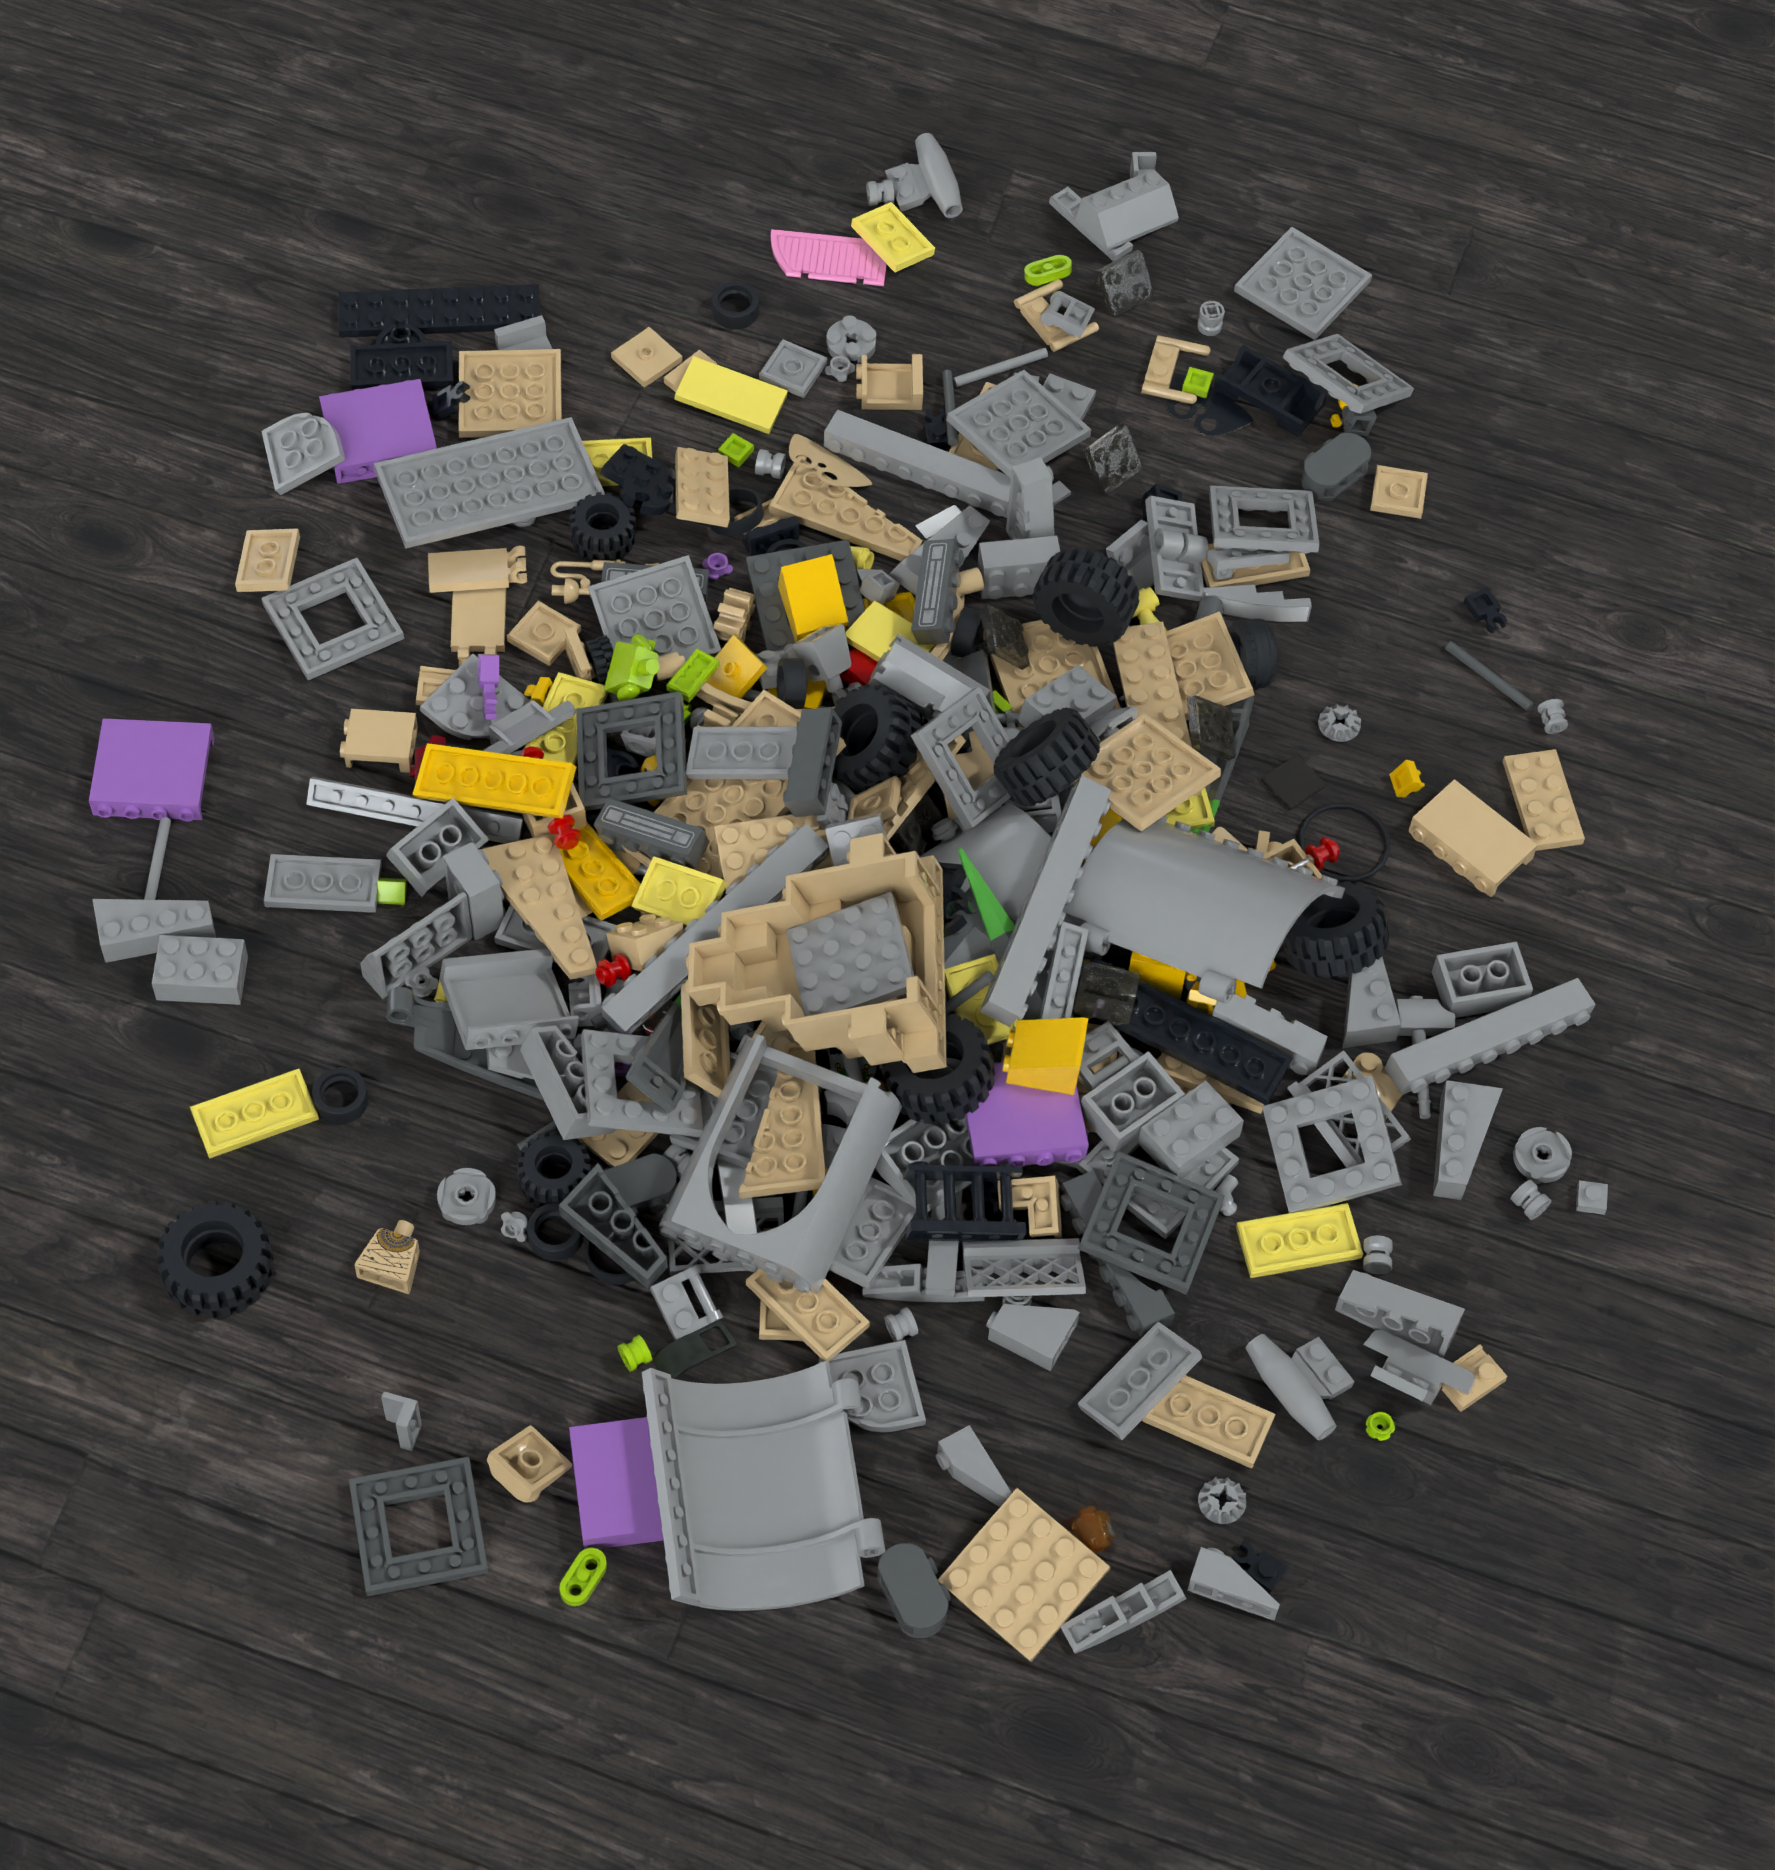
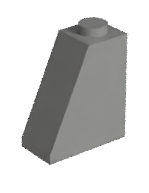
M1003 1304L999 1312L994 1311L987 1322L986 1327L989 1328L988 1340L1051 1371L1078 1324L1080 1312L1074 1309Z

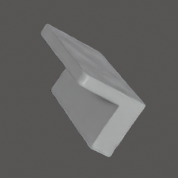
M542 315L494 329L498 350L552 349L546 336V325Z
M383 1392L381 1399L386 1420L396 1423L400 1448L412 1451L422 1426L418 1401Z

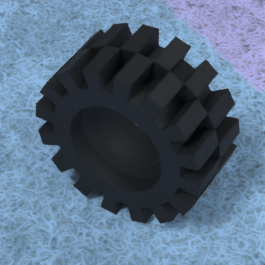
M607 635L585 641L587 659L592 664L595 672L594 681L602 685L606 683L614 652Z

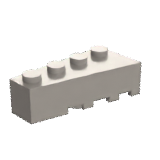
M1041 457L1012 466L1006 531L1011 540L1054 536L1052 491L1054 477L1051 468L1044 464Z
M968 506L928 540L955 539L959 549L963 551L965 560L990 520L972 506ZM924 543L888 574L915 596Z
M93 899L99 941L105 963L157 953L160 935L216 938L209 901Z
M1234 994L1227 1004L1217 1001L1213 1010V1017L1293 1057L1289 1068L1295 1073L1309 1076L1315 1072L1328 1036L1297 1020H1293L1291 1023L1286 1021L1281 1012L1274 1008L1265 1010L1255 1005L1256 999L1247 994L1244 998Z
M556 1025L531 1028L520 1051L563 1140L614 1133V1128L588 1126L583 1063L576 1057L578 1052Z
M1446 1080L1440 1100L1433 1196L1462 1200L1503 1088Z
M1355 1270L1352 1271L1335 1308L1336 1311L1375 1330L1387 1331L1441 1358H1444L1465 1311L1464 1308Z

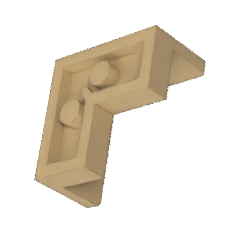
M1056 1177L1012 1179L1013 1210L1028 1209L1030 1236L1054 1235L1056 1239H1062L1060 1193ZM998 1181L999 1210L1001 1211L1000 1181Z

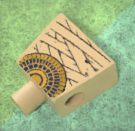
M399 1220L394 1232L384 1228L378 1229L355 1263L357 1278L409 1294L420 1252L418 1240L411 1237L415 1227L407 1221Z

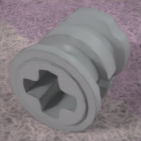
M1560 699L1547 700L1537 707L1538 712L1542 714L1541 719L1545 724V732L1548 734L1560 733L1567 729L1568 722L1565 719V711L1562 709L1564 703Z

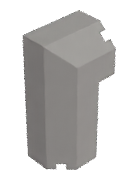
M899 634L889 644L891 650H887L881 656L868 682L869 685L877 684L886 687L913 704L916 711L922 714L921 722L923 725L927 724L972 689L980 687L985 697L990 691ZM968 729L964 731L961 735L964 736L967 733Z

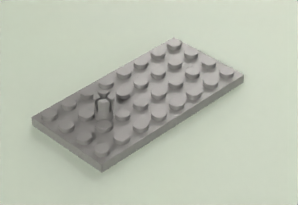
M572 417L374 463V471L405 549L572 509L573 506H577V502L580 499L585 500V496L589 494L595 496L597 492H601V495H605Z

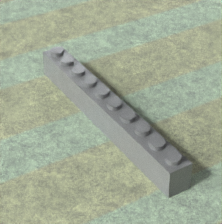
M1083 775L1070 791L995 972V980L991 982L979 1011L1008 1027L1016 1019L1022 1020L1027 1011L1028 1005L1025 1004L1027 996L1031 997L1038 984L1034 980L1036 974L1042 972L1047 962L1044 954L1046 950L1049 951L1056 940V935L1053 932L1055 928L1060 927L1066 913L1062 912L1064 905H1068L1075 893V890L1071 889L1073 883L1079 881L1084 871V868L1081 867L1082 861L1088 859L1093 849V846L1090 845L1091 839L1096 838L1102 827V824L1099 823L1100 817L1105 816L1111 804L1108 801L1111 790Z
M807 824L800 829L798 827L794 828L787 835V841L780 847L778 845L774 846L767 853V859L761 865L757 863L747 871V877L741 883H733L725 892L726 896L720 902L717 900L713 901L706 908V914L700 920L697 918L693 919L686 926V932L679 939L677 937L672 938L665 945V951L659 957L656 955L652 956L645 963V969L639 975H631L624 982V988L618 994H610L602 1003V1017L618 1033L632 1034L679 992L681 985L688 979L689 970L686 966V955H689V943L719 938L718 925L721 924L722 912L778 902L783 897L782 890L786 887V876L812 871L828 856L829 845Z

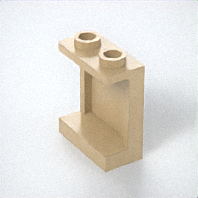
M912 354V364L867 363V355H862L861 364H856V379H861V384H857L856 398L861 399V409L922 410V354Z
M351 709L350 718L345 719L344 735H347L346 742L342 741L340 746V757L345 758L346 767L352 768L353 760L399 763L400 772L410 773L418 730L416 713Z

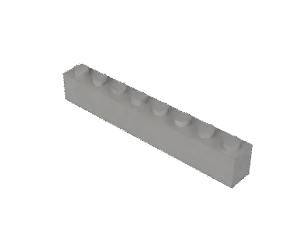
M840 410L836 411L824 431V447L832 452L851 457L855 461L869 464L878 470L887 471L904 480L913 481L925 488L936 490L948 497L962 500L971 506L980 507L997 516L1007 518L1011 479L1004 473Z
M1576 978L1391 1054L1385 1070L1401 1095L1411 1091L1417 1093L1430 1083L1435 1081L1436 1083H1441L1447 1080L1454 1073H1465L1476 1064L1481 1062L1484 1064L1490 1063L1500 1054L1505 1052L1507 1054L1514 1053L1524 1044L1530 1043L1533 1045L1542 1040L1546 1035L1551 1033L1557 1035L1573 1024L1581 1025L1590 1019V1014L1596 1004L1580 980Z

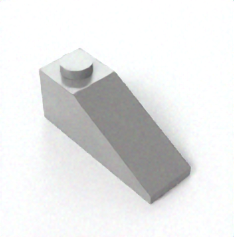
M970 1425L938 1441L936 1459L943 1470L947 1469L955 1480L998 1507H1001L1012 1492Z
M1201 1547L1187 1591L1275 1620L1280 1604L1231 1557L1224 1555L1222 1551L1216 1548L1205 1549Z

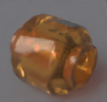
M1095 1506L1079 1510V1517L1075 1518L1071 1524L1074 1536L1093 1553L1110 1548V1542L1115 1538V1531L1108 1512L1104 1510L1096 1511Z

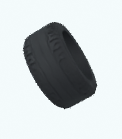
M1258 618L1233 622L1228 632L1252 688L1259 689L1270 686L1275 680L1278 670V648L1271 626L1265 620Z

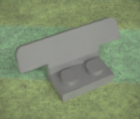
M1140 520L1106 548L1107 557L1117 560V564L1119 566L1123 565L1128 570V575H1132L1138 591L1141 588H1151L1154 585L1148 523Z
M532 700L489 726L491 746L483 751L502 754L512 753L574 716L576 713L574 705L567 700L547 712Z
M1375 1330L1363 1344L1388 1356L1383 1368L1375 1365L1371 1377L1427 1404H1432L1443 1383L1469 1395L1474 1385L1475 1377L1471 1371L1387 1331Z

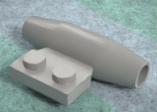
M930 133L921 134L915 140L919 164L905 163L885 170L887 179H892L894 197L900 212L923 205L932 196L944 216L954 218L963 210L958 182L947 155L934 136Z
M1261 1334L1251 1340L1246 1346L1249 1356L1262 1380L1288 1413L1318 1441L1330 1435L1337 1425L1322 1399L1331 1400L1352 1388L1355 1381L1319 1337L1297 1348L1293 1357L1290 1358L1265 1334Z

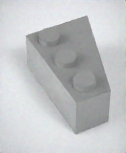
M1381 957L1379 960L1375 959V963L1369 968L1364 967L1361 972L1356 974L1349 973L1342 1048L1397 1040L1401 1022L1383 957Z

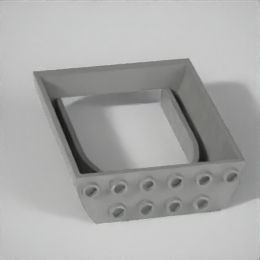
M755 1034L753 1040L747 1037L659 1224L660 1234L671 1240H676L677 1237L686 1240L688 1246L702 1251L703 1248L711 1250L713 1255L721 1260L729 1261L730 1258L740 1262L739 1265L748 1271L762 1270L766 1272V1276L771 1280L779 1283L786 1280L793 1283V1287L803 1293H809L810 1290L819 1293L902 1109L900 1101L892 1092L880 1090V1082L870 1077L868 1084L771 1048L767 1046L765 1037ZM759 1064L859 1101L822 1185L812 1201L798 1215L777 1228L757 1234H735L725 1225L718 1215L713 1201V1168L720 1147Z

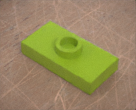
M697 648L669 681L667 691L671 693L680 692L683 695V700L690 702L719 667V660Z

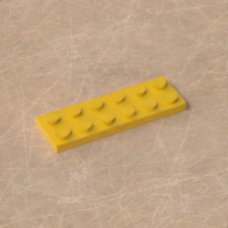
M427 743L413 795L420 799L448 802L454 798L458 804L563 819L576 766L573 763Z

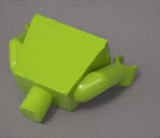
M636 634L631 639L632 644L616 642L604 690L617 695L619 702L635 699L639 694L649 691L654 674L659 671L658 653L653 652L656 641Z

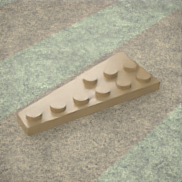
M797 456L796 459L803 464H810L806 461L805 456ZM794 462L769 505L770 513L786 519L795 516L799 524L843 540L849 539V542L869 548L872 551L899 561H903L919 548L923 541L902 525L894 524L885 518L886 514L881 510L871 508L867 505V500L849 487L833 486L823 482L816 475L817 469L821 468L819 466L805 468ZM824 472L822 473V476L829 481H837L832 480L830 477L825 475Z
M961 734L947 744L953 756L956 755L966 742ZM919 750L916 752L917 758L915 762H912L909 766L910 770L908 773L899 778L902 784L897 813L883 820L888 841L936 780Z
M548 834L482 849L488 858V866L492 871L496 870L502 879L503 885L500 888L506 899L524 922L532 927L535 931V936L550 950L551 956L569 979L596 974L597 964L560 850L554 843L555 835Z
M798 1042L785 1044L784 1053L817 1065L816 1050L805 1052ZM777 1070V1078L774 1087L770 1091L768 1107L764 1110L753 1145L754 1151L745 1170L744 1182L741 1184L738 1192L740 1199L820 1188L826 1176L818 1085Z

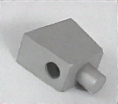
M843 624L823 626L793 644L798 658H802L804 661L808 680L811 682L825 680L828 692H834L843 688L839 674L851 667L850 653Z

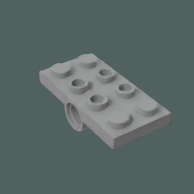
M1150 496L1145 500L1155 594L1201 601L1204 588L1201 562L1207 555L1208 541L1206 537L1198 535L1195 505L1193 503Z

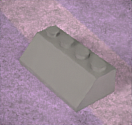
M1153 169L1082 198L1075 221L1107 251L1177 222L1179 216L1169 183Z

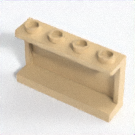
M1455 779L1412 818L1409 833L1416 841L1423 843L1431 849L1436 857L1446 861L1453 867L1456 873L1466 877L1479 891L1485 892L1490 897L1496 893L1498 885L1522 863L1527 865L1533 859L1538 845Z

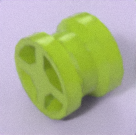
M640 1335L634 1337L632 1342L628 1344L622 1343L617 1346L621 1359L630 1372L637 1369L639 1364H647L652 1361L651 1353Z

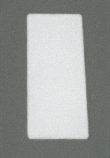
M953 505L917 524L916 527L925 538H929L959 515L961 511L956 505Z

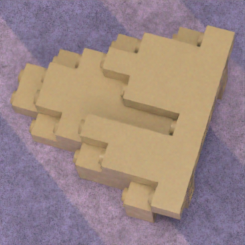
M883 833L850 839V851H847L848 864L786 876V887L782 890L784 901L722 912L721 924L718 925L719 938L689 943V955H686V966L689 970L688 979L685 981L686 992L698 1006L717 1003L719 1014L723 1015L730 1025L762 1020L773 1033L789 1030L793 1035L794 1041L798 1042L805 1052L837 1047L847 1059L864 1056L871 1066L902 1060L903 1063H907L913 1073L947 1067L943 870L934 855L920 858L916 851L896 854ZM892 892L896 900L914 974L913 977L906 978L907 993L882 1003L805 1017L786 930Z

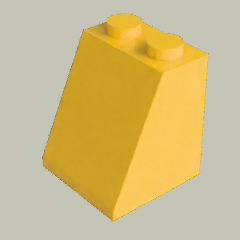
M832 554L781 567L778 588L795 643L823 626L843 624L845 631L847 630L848 618Z
M1132 951L1128 974L1180 1000L1186 971Z
M1088 1018L1017 1020L1016 1030L1009 1031L1007 1047L1012 1048L1011 1055L1005 1054L1002 1071L1008 1072L1006 1083L1074 1095L1081 1066Z

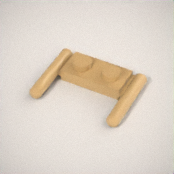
M1060 279L1014 300L1016 308L1021 310V314L1044 342L1050 345L1053 352L1099 330L1096 322L1090 323L1086 326L1081 338L1067 334L1063 329L1055 325L1046 326L1041 322L1042 313L1049 307V304L1043 297L1063 287V282Z
M1158 335L1141 393L1194 404L1197 401L1195 394L1169 389L1179 351L1207 356L1210 353V347Z

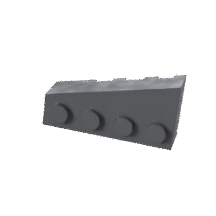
M597 1163L560 1203V1216L649 1289L667 1269V1257L646 1228L639 1222L636 1214L626 1204L617 1188L610 1182L604 1170Z

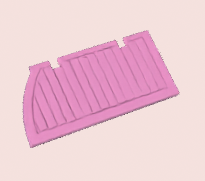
M771 229L773 255L781 269L786 273V276L801 278V273H809L808 279L856 283L858 278L864 279L863 284L884 286L887 264L864 239Z

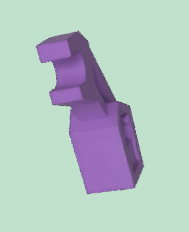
M478 654L479 687H482L484 719L496 720L495 705L497 704L495 688H498L499 655Z

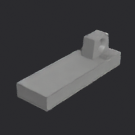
M1220 548L1207 551V560L1213 566V575L1217 579L1231 578L1233 569L1289 563L1290 557L1288 551L1274 552L1261 549L1249 551L1241 548L1228 550Z

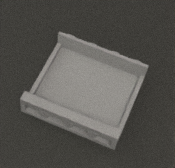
M549 949L442 960L439 980L465 1050L523 1044L531 1028L555 1025L566 1039L575 1038L579 1017L578 1015L570 1016L552 971L553 957Z

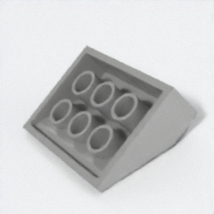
M462 892L443 906L436 908L431 914L414 923L397 937L390 939L385 945L368 954L360 962L363 978L382 999L388 996L390 989L403 986L407 976L414 975L421 967H431L472 939L466 893Z
M966 1117L957 1121V1118L949 1120L950 1123L948 1124L935 1122L934 1125L924 1124L922 1119L919 1122L910 1119L890 1133L875 1168L881 1177L915 1209V1180H903V1173L908 1164L916 1161L928 1162V1165L972 1166L973 1155ZM926 1180L928 1212L944 1202L943 1181ZM955 1181V1194L970 1185L972 1181Z

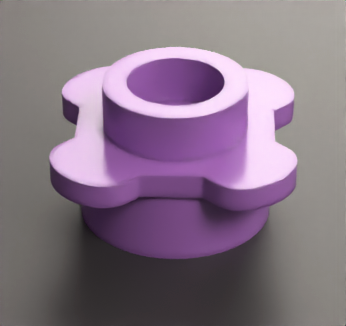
M713 553L702 563L703 568L709 569V578L717 580L724 574L729 575L733 571V567L728 564L727 557L722 553Z

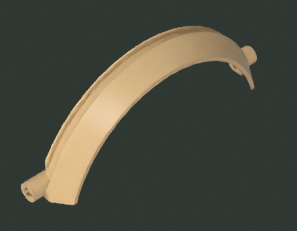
M977 567L959 572L961 584L956 590L958 605L957 609L953 611L954 631L960 613L964 608L965 595L984 589L983 578ZM954 632L950 633L949 643L936 644L930 654L943 661L951 648ZM677 651L659 656V671L654 674L656 681L674 677L685 663L684 656H679ZM705 683L696 694V696L713 706L715 703H718L739 715L752 703L729 695L708 683ZM796 709V710L801 713L802 710H807V709Z

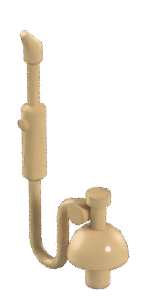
M558 561L551 566L550 570L553 576L564 578L565 585H552V595L564 596L565 604L575 602L579 595H590L588 586H590L589 579L581 574L558 573L556 571L557 567H587L595 571H603L604 562L625 563V561ZM659 563L645 564V565H654V566H655V565H659ZM573 579H580V580H581V581H580V586H581V588H579L578 583H577L575 580H573Z

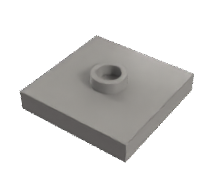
M783 339L759 373V380L804 398L826 366L827 358Z

